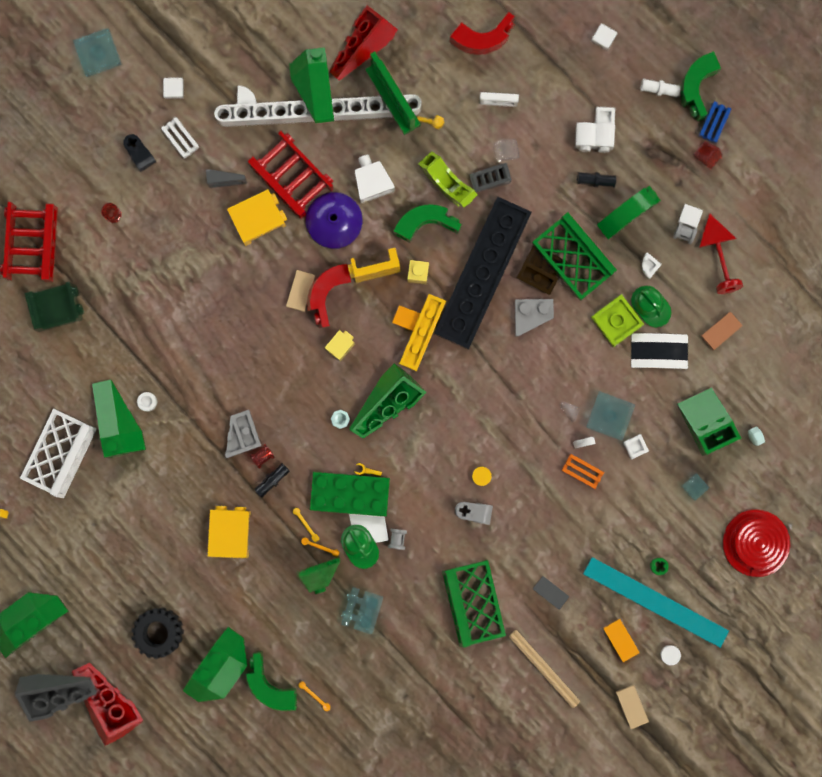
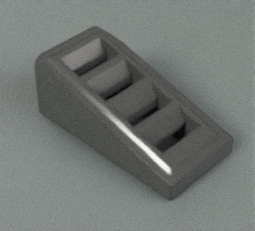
M507 163L469 174L476 193L510 184L512 181ZM499 171H503L504 179H501ZM494 172H495L496 179H497V181H495V182L493 181V177H492V174H491V173H494ZM484 175L488 176L489 184H486ZM476 177H480L482 186L479 187Z
M206 169L207 184L210 188L247 183L245 175Z

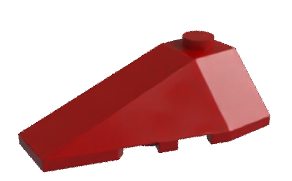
M368 5L356 19L353 25L355 30L351 36H347L345 49L339 52L329 71L339 81L368 60L371 53L374 51L377 53L384 48L398 31L396 27Z
M91 663L72 671L73 676L90 677L97 690V694L83 701L104 746L124 737L143 722L135 704L131 700H127L118 688H114L106 680V677Z

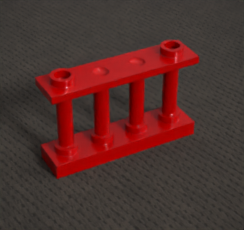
M280 131L278 135L281 141L262 159L256 160L254 157H251L247 162L284 203L302 219L306 215L305 205L325 187L332 191L334 189L332 184L334 181L328 174L323 175L293 144L294 139L288 133L284 134ZM288 146L295 154L277 171L269 174L265 169L266 165ZM301 160L307 168L288 186L282 187L278 183L280 181L279 178L296 162ZM314 173L321 181L301 200L295 201L291 197L292 192Z
M7 202V207L4 209V217L6 219L4 263L0 267V272L4 279L12 281V274L39 275L41 280L45 282H53L57 206L46 204L43 211L16 210L15 204ZM16 217L43 218L45 223L44 228L41 230L15 228ZM14 236L41 237L43 239V247H14ZM13 255L40 256L42 258V265L39 267L13 266Z

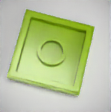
M622 294L591 316V319L612 347H615L645 325Z

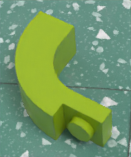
M431 151L418 163L432 183L456 206L464 208L477 196L475 190L459 180L447 167L442 158Z

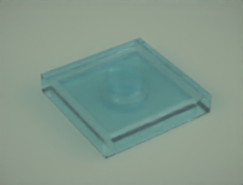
M109 28L73 40L86 77L122 65Z
M599 391L586 428L623 441L635 404Z

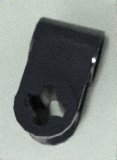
M130 134L124 138V147L140 172L156 163L155 158L137 135ZM131 142H134L136 144L135 148L131 146Z

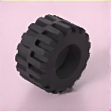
M154 608L146 611L134 622L135 626L131 631L133 633L132 641H135L134 647L140 650L139 653L141 655L145 654L147 658L154 657V659L168 656L182 642V634H184V629L181 627L183 625L182 621L178 620L177 614L174 615L173 611L166 610V608ZM157 621L166 626L168 630L166 642L155 644L149 639L147 631L151 623Z

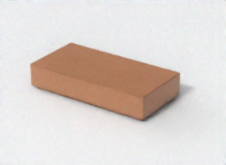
M730 311L700 337L714 351L743 325Z

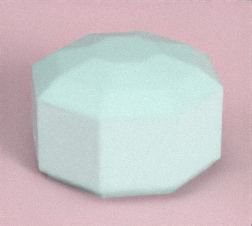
M338 410L333 413L331 421L333 426L342 429L347 427L350 418L347 412Z
M758 427L748 430V436L753 445L759 446L765 443L764 436Z

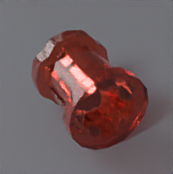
M106 203L101 209V214L107 221L111 223L120 221L122 212L115 204ZM110 210H114L115 212H113V216L110 217L108 215L111 213Z
M266 444L255 454H250V457L259 469L262 468L265 462L275 458Z

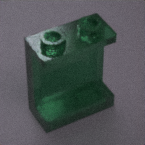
M70 281L66 282L65 285L36 293L33 291L24 293L33 328L37 332L83 320V306L81 303H78L77 299L79 291L77 286Z

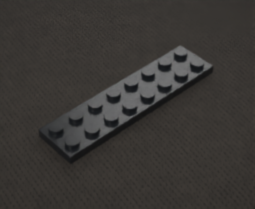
M497 196L434 332L435 335L469 350L530 218L531 211Z

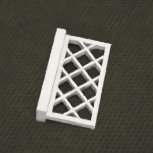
M53 409L20 479L49 492L55 497L64 498L97 428ZM59 415L62 417L64 425L55 428L54 420ZM74 424L80 425L78 433L71 435L69 426ZM65 428L68 437L59 440L57 431ZM53 433L56 442L47 445L45 439L48 434ZM70 441V450L63 453L61 443ZM57 445L60 455L51 458L49 448ZM45 450L47 460L39 463L37 455ZM61 458L63 465L61 469L55 471L52 461ZM49 463L51 472L43 475L40 466ZM36 468L39 477L33 480L28 478L30 470ZM53 476L54 484L52 488L46 486L44 478Z

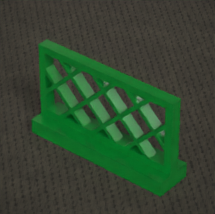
M374 51L370 54L371 66L366 68L365 72L400 130L406 135L420 127L421 124L383 61L379 59Z
M568 212L532 241L535 248L580 301L617 271ZM561 225L565 230V237L554 236L555 228ZM543 238L551 239L550 249H543L538 242ZM564 240V250H553V241ZM567 241H574L577 244V252L566 251ZM552 253L563 254L562 264L555 263L552 260ZM566 254L577 255L576 265L565 264ZM579 255L587 256L590 259L589 266L579 265ZM565 267L575 268V278L566 277L564 274ZM578 268L589 269L588 280L577 279ZM599 270L604 277L599 281L591 280V271ZM577 282L588 283L585 293L581 294L577 290Z
M485 560L443 570L442 575L459 647L464 648L506 636L489 561ZM482 565L485 566L486 570L483 579L474 574L477 567ZM463 570L469 574L464 584L458 580L456 572ZM472 576L481 581L476 591L467 586ZM483 583L490 587V593L487 598L478 593ZM465 588L474 593L469 603L462 599L461 594ZM476 595L485 600L480 610L471 605ZM488 602L495 608L491 617L483 612ZM469 607L478 612L473 622L466 617ZM481 614L490 619L484 629L476 624ZM492 621L499 625L500 633L493 635L487 631ZM475 626L483 632L478 639L472 640L470 632Z

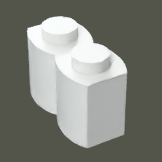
M577 123L575 148L579 149L580 152H590V149H597L600 153H608L609 150L614 148L615 124Z

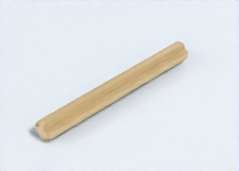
M517 630L513 631L509 638L572 708L576 707L580 700Z

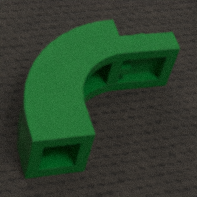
M714 51L697 59L691 65L681 83L680 98L682 106L690 105V113L697 121L703 120L708 114L699 93L700 83L702 80L716 75L721 69Z
M648 186L617 207L600 221L597 226L609 240L640 215L657 205L661 200L657 193Z
M431 204L422 205L410 210L399 220L393 235L411 243L418 229L426 224H438L456 234L459 233L462 224L459 223L460 220L456 217L446 216L448 213V208Z
M263 651L254 652L253 657H250V668L254 669V671L246 674L248 685L254 696L269 708L280 711L296 710V688L280 689L272 686L264 674Z

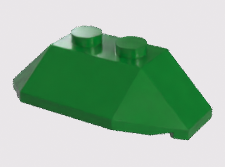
M28 592L0 613V652L5 658L69 612L59 596Z
M227 627L191 676L183 692L197 702L224 699L248 666L244 637L230 627Z

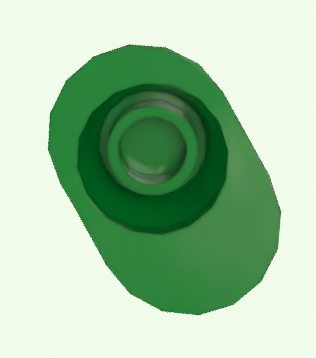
M648 285L641 286L634 291L631 298L632 306L644 322L655 328L666 325L672 313L669 303L661 293Z
M352 525L344 530L341 535V544L352 564L360 569H367L376 564L379 558V549L366 527Z

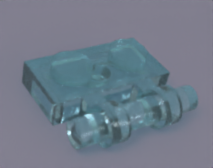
M352 587L351 593L348 594L346 599L348 600L346 609L342 612L343 619L341 625L348 627L350 620L356 621L354 629L373 634L384 596L365 591L364 597L360 598L358 597L360 589ZM355 603L361 604L358 615L353 614Z

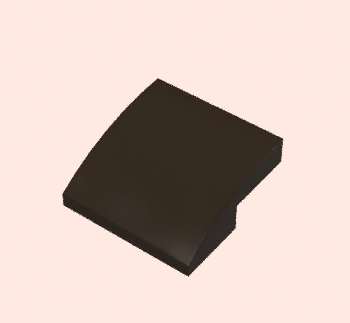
M533 245L516 278L550 295L560 276ZM552 254V260L555 263L562 264L563 259Z

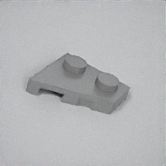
M515 299V337H519L554 318L553 299Z
M250 410L230 417L226 458L262 446Z

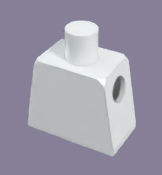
M369 155L358 158L361 168L355 170L361 204L395 192L394 184L380 161L372 163Z

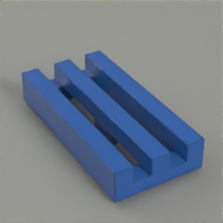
M715 101L698 136L714 144L717 143L731 111V108H726L722 104L719 105ZM716 108L718 109L708 135H705L706 128ZM723 111L725 112V114L715 134V137L712 138L711 136L713 134V131Z

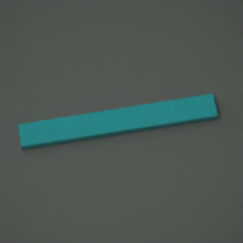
M593 557L590 558L583 572L585 576L721 648L729 633V630Z

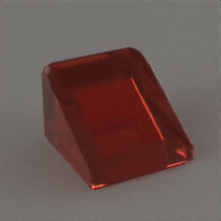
M704 141L693 154L694 157L710 169L722 157L720 148L707 141Z

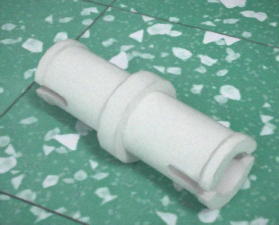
M643 79L640 90L653 92L659 96L664 94L678 97L680 85L664 83L662 80L657 82Z

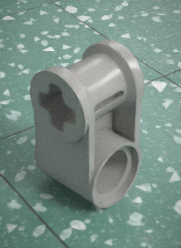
M460 502L455 507V514L458 518L490 525L493 506ZM466 505V509H469V512L462 516V512H459V509Z

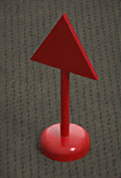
M709 214L699 248L713 244L716 245L725 281L717 285V293L727 294L743 288V283L740 279H730L720 243L737 238L715 217Z

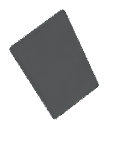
M544 576L541 577L533 588L534 591L559 610L569 598L566 593Z

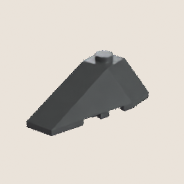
M47 674L20 677L15 691V696L29 722L47 719L53 716L54 712L58 710L63 711L68 708V705L74 702L79 703L97 694V690L90 677Z

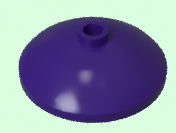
M331 192L319 196L312 202L306 214V226L310 236L316 243L325 248L339 249L350 245L356 240L362 229L363 218L358 204L351 197L342 193ZM336 215L337 220L331 221L330 217Z

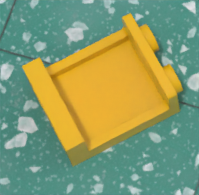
M268 189L227 209L245 246L251 244L252 240L281 226L283 228L286 227L284 221L287 218L283 210L279 211L276 206L279 202L275 193L270 194Z
M396 248L388 249L390 261L357 268L354 258H351V264H348L351 279L355 278L356 283L400 273Z
M215 506V510H210L208 557L249 558L248 536L251 511H246V507H235V510H227V506Z

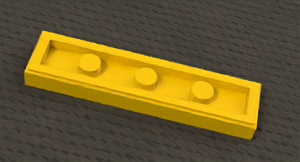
M428 294L399 365L417 372L446 300Z

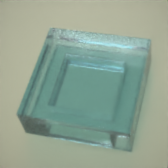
M695 473L682 485V488L695 501L709 489V486Z

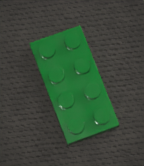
M313 472L310 510L387 517L390 478Z

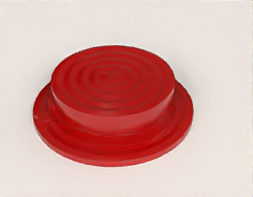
M748 510L735 516L727 525L723 535V550L730 565L738 572L747 576L763 577L776 572L787 560L790 552V536L784 523L774 514L764 510Z

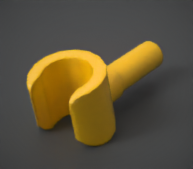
M436 115L434 120L420 116L417 117L418 121L431 124L436 129H440L445 122L444 118Z
M361 463L356 464L363 467L362 472H355L358 475H364L365 473L377 476L382 475L381 471L366 468Z

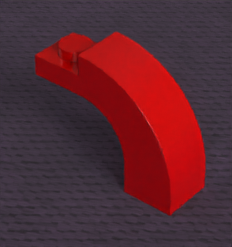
M508 12L495 29L486 33L475 32L461 22L451 34L449 42L468 54L484 55L492 53L508 42L509 35L507 33L515 25L513 23L515 16Z
M348 264L327 269L314 280L307 297L308 311H316L314 321L316 325H319V328L330 326L325 305L329 291L335 286L351 283Z

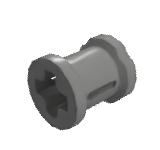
M679 222L673 238L683 239L691 245L696 236L697 229L688 228Z
M391 529V542L388 548L405 550L404 539L407 531Z

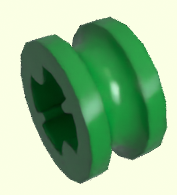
M655 558L650 563V569L656 575H664L667 573L669 565L665 559ZM662 561V562H663L662 567H663L664 569H663L662 571H661V570H658V572H657V571L655 570V569L657 568V566L655 565V563H656V562L660 563V562Z

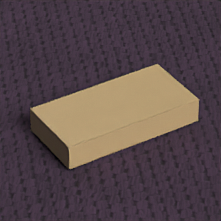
M299 270L296 271L286 307L305 312L308 293L315 280V275Z
M634 685L616 691L630 729L649 722Z

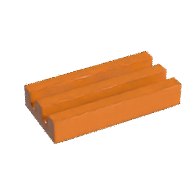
M573 454L569 455L561 470L593 489H596L601 477L605 473ZM571 460H574L580 463L581 465L589 468L590 470L596 472L598 476L596 477L593 474L587 472L586 470L571 463ZM570 466L573 469L581 472L582 474L590 477L591 479L595 480L594 483H591L588 480L582 478L581 476L573 473L572 471L568 470L567 467Z

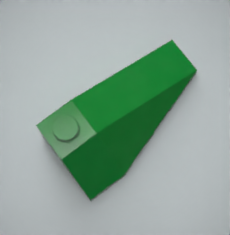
M325 47L306 49L289 64L291 82L298 90L300 98L303 99L315 123L334 121Z
M394 363L381 376L349 429L359 437L365 438L382 427L383 422L391 417L393 419L398 417L397 413L405 408H412L427 392L406 371Z
M110 379L93 383L94 401L104 458H113L146 450L143 432L123 401L113 381Z
M338 557L303 569L298 573L299 578L309 593L314 591L315 594L326 591L325 587L329 586L341 559Z

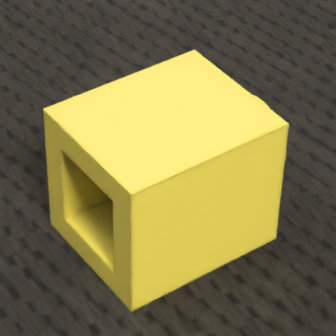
M410 260L408 282L426 285L429 262Z
M339 330L326 345L325 349L341 362L355 345L354 341H352L354 337L347 331L341 332Z

